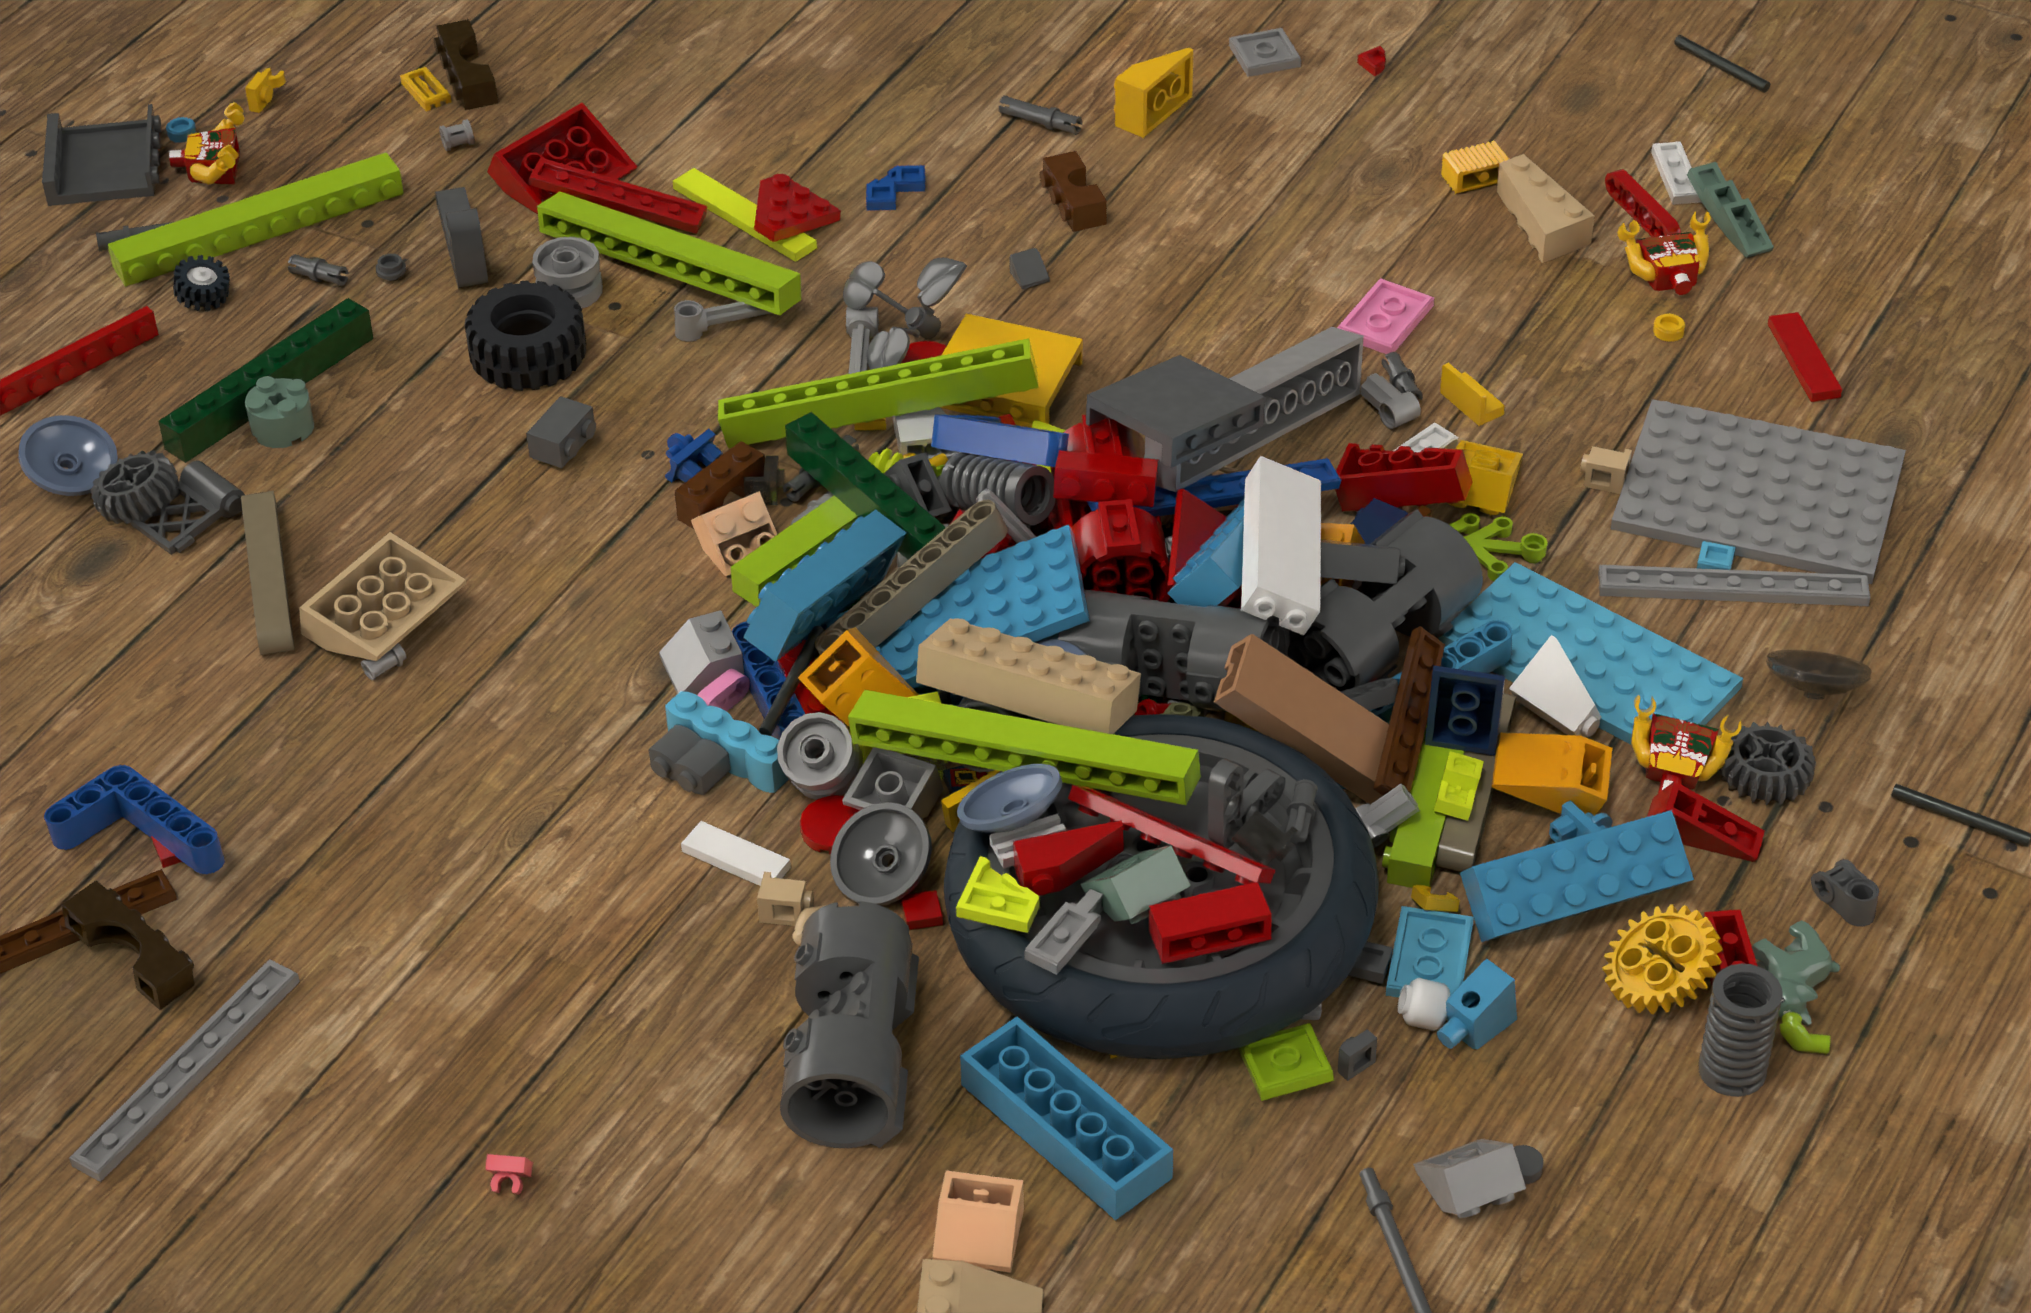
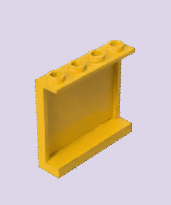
M966 313L942 355L1029 338L1037 366L1039 388L998 395L993 398L968 401L963 404L942 406L940 408L970 415L997 418L998 416L1011 414L1015 424L1023 427L1032 428L1034 420L1049 424V408L1074 364L1081 366L1083 363V339Z

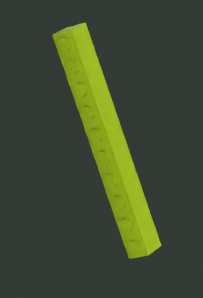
M385 152L109 243L108 248L113 268L125 287L175 271L176 265L179 266V262L183 259L187 262L190 256H193L194 260H198V255H203V260H207L208 256L216 257L402 195L404 192L400 169Z
M563 192L556 193L537 206L539 232L555 238L577 237L586 239L593 243L601 254L777 315L783 314L801 301V274Z
M1028 338L719 399L718 421L728 448L734 447L740 441L750 445L786 437L785 425L810 412L815 414L830 428H840L845 425L870 422L876 419L901 416L907 413L932 410L937 407L963 404L968 401L993 398L998 395L1039 388L1037 366Z
M864 690L848 715L853 744L998 771H1006L1029 764H1047L1054 766L1059 771L1063 783L1088 786L1090 788L1187 805L1201 778L1199 752L1197 749Z

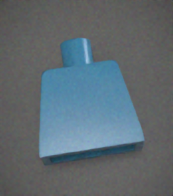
M1484 960L1447 999V1023L1437 1031L1439 1040L1449 1049L1454 1048L1461 1040L1472 1049H1479L1517 1020L1515 979L1490 960Z

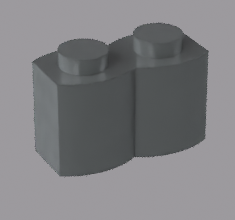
M675 725L648 749L652 770L662 778L667 777L677 781L688 792L692 791L696 794L704 795L731 770L729 753L723 747L711 740L702 739L694 731L682 725Z

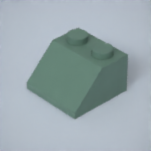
M1171 845L1141 851L1081 884L1085 893L1092 889L1103 894V910L1115 922L1129 920L1131 924L1147 918L1150 905L1180 899L1179 892L1191 886Z

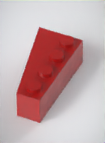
M1348 443L1336 469L1341 479L1339 489H1335L1342 511L1355 510L1358 512L1361 508H1365L1374 498L1394 507L1411 505L1421 507L1422 505L1426 506L1445 502L1449 504L1458 503L1466 500L1473 481L1464 452L1461 449L1425 448L1421 452H1413L1410 446H1400L1396 451H1388L1384 449L1383 445L1372 444L1369 449H1360L1359 444Z

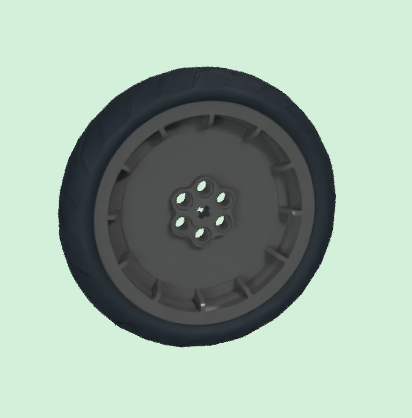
M1172 714L1133 715L1114 733V735L1197 749L1199 752L1201 778L1187 805L1101 789L1095 790L1210 840L1208 836L1209 777L1220 760L1227 759L1243 768V790L1265 769H1270L1283 776L1286 784L1280 799L1233 846L1228 848L1276 870L1271 884L1259 883L1272 913L1271 940L1162 964L1149 932V916L1133 924L1129 920L1115 922L1102 910L1100 913L1101 921L1098 927L1056 975L1025 960L1026 947L1065 902L1078 904L1086 894L1081 886L1085 881L1141 851L1170 846V844L1161 841L1160 845L1148 842L1140 838L1141 831L1130 827L1129 831L1123 830V852L1062 891L1038 895L1040 897V908L1029 932L1025 933L957 917L956 906L980 856L990 861V867L1000 875L1008 873L1020 885L1014 865L1003 869L990 845L989 835L994 834V832H977L966 828L959 821L950 846L946 865L944 901L951 931L968 968L1003 1007L1021 1020L1056 1039L1101 1053L1128 1058L1161 1060L1205 1056L1241 1048L1273 1035L1302 1019L1305 1014L1313 1011L1346 979L1367 942L1377 909L1379 878L1374 848L1367 827L1344 790L1320 766L1299 751L1253 729L1215 718ZM1306 779L1313 781L1318 787L1314 802L1316 815L1313 821L1310 822L1306 841L1298 842L1296 845L1290 842L1291 839L1285 836L1288 823L1286 812L1287 806L1293 799L1295 783ZM1062 782L1057 798L1036 819L1039 820L1058 814L1060 824H1064L1066 831L1109 823L1110 817L1101 813L1098 817H1094L1079 811V804L1068 799L1074 784ZM1176 854L1191 885L1179 892L1180 899L1245 885L1236 881V874L1225 869L1223 873L1216 872L1203 866L1204 859L1193 855L1192 859Z

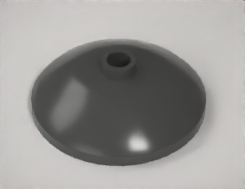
M890 802L878 803L860 810L843 825L832 846L830 867L836 885L843 894L856 903L864 901L883 906L902 899L919 884L928 868L932 851L929 830L918 814L901 804ZM895 859L894 862L888 867L889 861Z

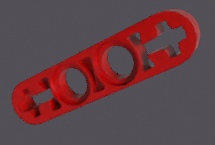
M1619 169L1606 175L1605 185L1609 195L1651 237L1681 233L1680 226L1675 218L1627 171Z

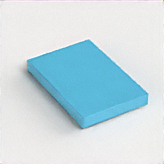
M1402 906L1387 980L1386 996L1399 998L1402 987L1405 984L1409 985L1416 978L1444 983L1450 989L1451 995L1464 982L1474 917Z

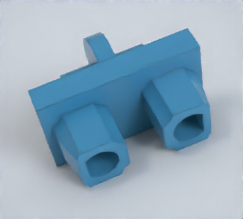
M1570 800L1562 805L1561 817L1550 823L1549 835L1557 843L1610 828L1613 821L1606 813H1599L1595 816L1590 812L1585 814Z

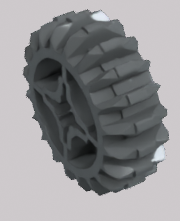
M140 451L137 455L131 453L127 458H119V461L115 464H109L108 469L99 473L100 477L93 481L94 486L90 489L94 501L93 504L107 521H114L115 524L123 521L129 524L135 519L141 521L142 517L151 516L156 510H162V505L171 502V497L177 493L176 488L180 485L176 474L177 471L173 463H170L163 453H156L155 451H150L147 454L144 451Z
M1768 721L1764 726H1759L1753 722L1749 728L1742 726L1739 734L1732 736L1734 743L1724 766L1720 769L1722 780L1727 781L1729 790H1737L1739 797L1750 796L1752 803L1757 799L1764 800L1766 805L1771 800H1775L1781 805L1785 798L1794 801L1796 796L1804 795L1805 790L1813 781L1816 761L1815 756H1813L1812 746L1807 745L1805 737H1796L1795 729L1786 731L1783 730L1782 724L1778 727H1772Z

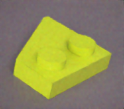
M980 856L956 906V914L959 918L1028 933L1040 908V897L1029 888L1020 886L1017 880L1008 873L1000 875L990 867V861L987 858Z

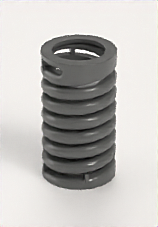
M962 452L953 455L946 462L940 476V486L950 508L958 511L959 509L968 510L977 503V496L984 489H989L1022 523L1036 525L1043 522L1049 516L1056 498H1053L1054 477L1047 468L1039 465L1034 466L1022 462Z
M1752 964L1730 965L1722 969L1715 976L1712 984V994L1710 996L1705 1032L1699 1056L1698 1072L1702 1081L1709 1088L1726 1096L1741 1097L1750 1095L1764 1085L1767 1077V1069L1783 994L1779 980L1762 967Z

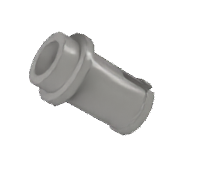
M397 643L378 661L363 660L361 667L370 680H374L395 665L397 667L402 666L403 661L407 657L401 645Z

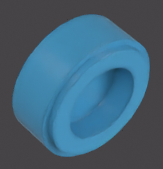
M187 117L175 118L166 125L168 138L173 142H187L190 134L197 133L195 122Z

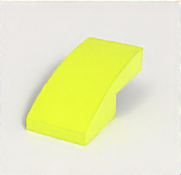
M1450 751L1434 811L1468 821L1484 761Z

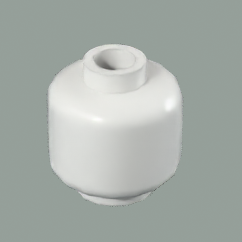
M1416 978L1409 985L1405 984L1402 987L1398 1000V1013L1403 1014L1404 1021L1410 1026L1432 1031L1439 1030L1447 1021L1446 1001L1450 996V989L1444 983Z

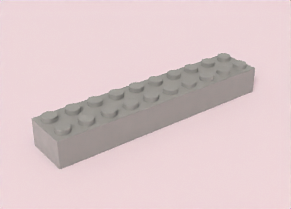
M1330 327L1229 378L1265 396L1263 426L1170 468L1161 463L1162 444L1145 436L1144 458L1159 459L1157 486L1177 492V490L1187 487L1359 395L1364 336Z

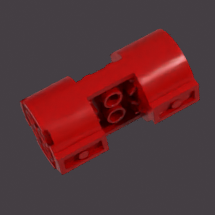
M1082 415L1081 423L1063 432L1069 434L1067 451L1144 458L1145 442L1140 433L1109 417L1089 426L1086 424V415ZM1050 466L1051 473L1055 478V467ZM1056 498L1061 527L1070 525L1075 536L1085 590L1148 597L1151 600L1168 602L1170 598L1168 595L1170 589L1167 586L1170 560L1159 515L1154 517L1145 510L1133 507L1132 499L1098 502V509L1092 511L1087 503L1088 501Z

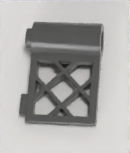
M193 461L183 469L180 475V485L176 488L177 493L171 497L172 501L181 494L186 498L185 504L170 505V503L162 505V510H156L151 516L147 515L142 517L141 521L135 519L130 522L134 528L171 555L176 551L181 553L195 542L194 537L221 516L231 518L242 511L241 495H245L244 492L201 461ZM206 512L200 519L190 520V513ZM183 513L182 521L167 522L168 515ZM152 516H161L160 523L145 524L144 522ZM181 530L180 534L170 542L165 539V532Z

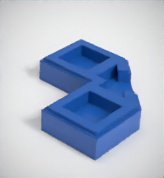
M895 166L887 171L888 175L880 180L874 179L866 184L867 211L896 210V192L925 191V166Z

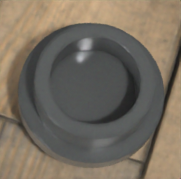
M392 253L381 256L375 268L377 276L388 281L397 280L406 272L405 262L399 255Z

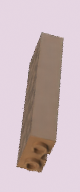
M1250 634L1232 645L1224 668L1228 672L1226 677L1220 681L1214 703L1263 735L1284 743L1304 754L1320 766L1335 782L1367 803L1372 804L1381 798L1382 795L1373 788L1389 724L1254 634Z

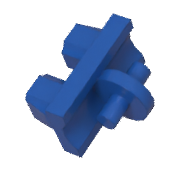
M709 428L695 440L689 434L685 437L678 433L672 434L667 439L669 449L666 451L667 457L670 458L671 470L665 474V478L671 483L677 478L687 482L703 470L696 464L700 461L707 467L722 456L721 450L713 444L716 434Z

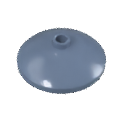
M68 415L52 416L34 423L23 434L18 450L20 466L25 475L34 484L48 492L65 496H79L91 493L90 489L94 486L93 481L100 477L99 473L106 471L108 465L115 464L118 459L116 446L104 429L87 419Z
M1029 764L1006 770L973 788L960 802L957 815L963 826L977 832L1001 833L1019 829L1039 818L1054 802L1061 789L1062 778L1054 766L1047 764Z

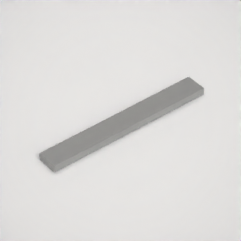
M1599 565L1598 571L1599 596L1869 606L1870 602L1867 575Z
M269 959L69 1157L71 1166L101 1182L300 982L298 973Z

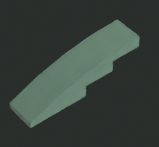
M1716 162L1694 167L1688 171L1687 177L1701 202L1730 242L1746 258L1774 249L1749 198L1742 200L1733 180H1725Z

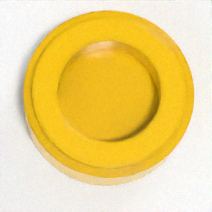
M1662 314L1656 317L1653 333L1658 339L1673 342L1683 337L1685 322L1681 317L1675 314Z

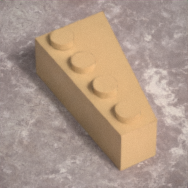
M1524 154L1499 163L1497 193L1509 212L1517 217V225L1521 230L1526 231L1529 236L1528 242L1532 248L1538 250V257L1542 263L1591 245L1594 215Z

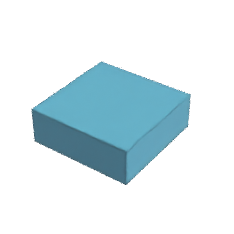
M1703 541L1697 568L1731 570L1736 547Z

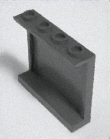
M148 104L147 120L62 127L59 113L47 114L42 176L47 205L154 196L155 184L160 183L158 171L160 155L158 149H161L159 132H162L160 116L154 115L152 104Z
M1178 355L1087 394L1086 424L1090 426L1109 417L1162 444L1161 463L1172 468L1262 427L1264 423L1265 396L1182 355Z

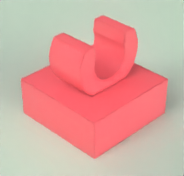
M487 1154L485 1170L494 1174L491 1180V1190L495 1193H500L501 1183L503 1180L510 1178L513 1181L512 1193L520 1195L523 1189V1182L520 1177L531 1178L533 1162L526 1157Z

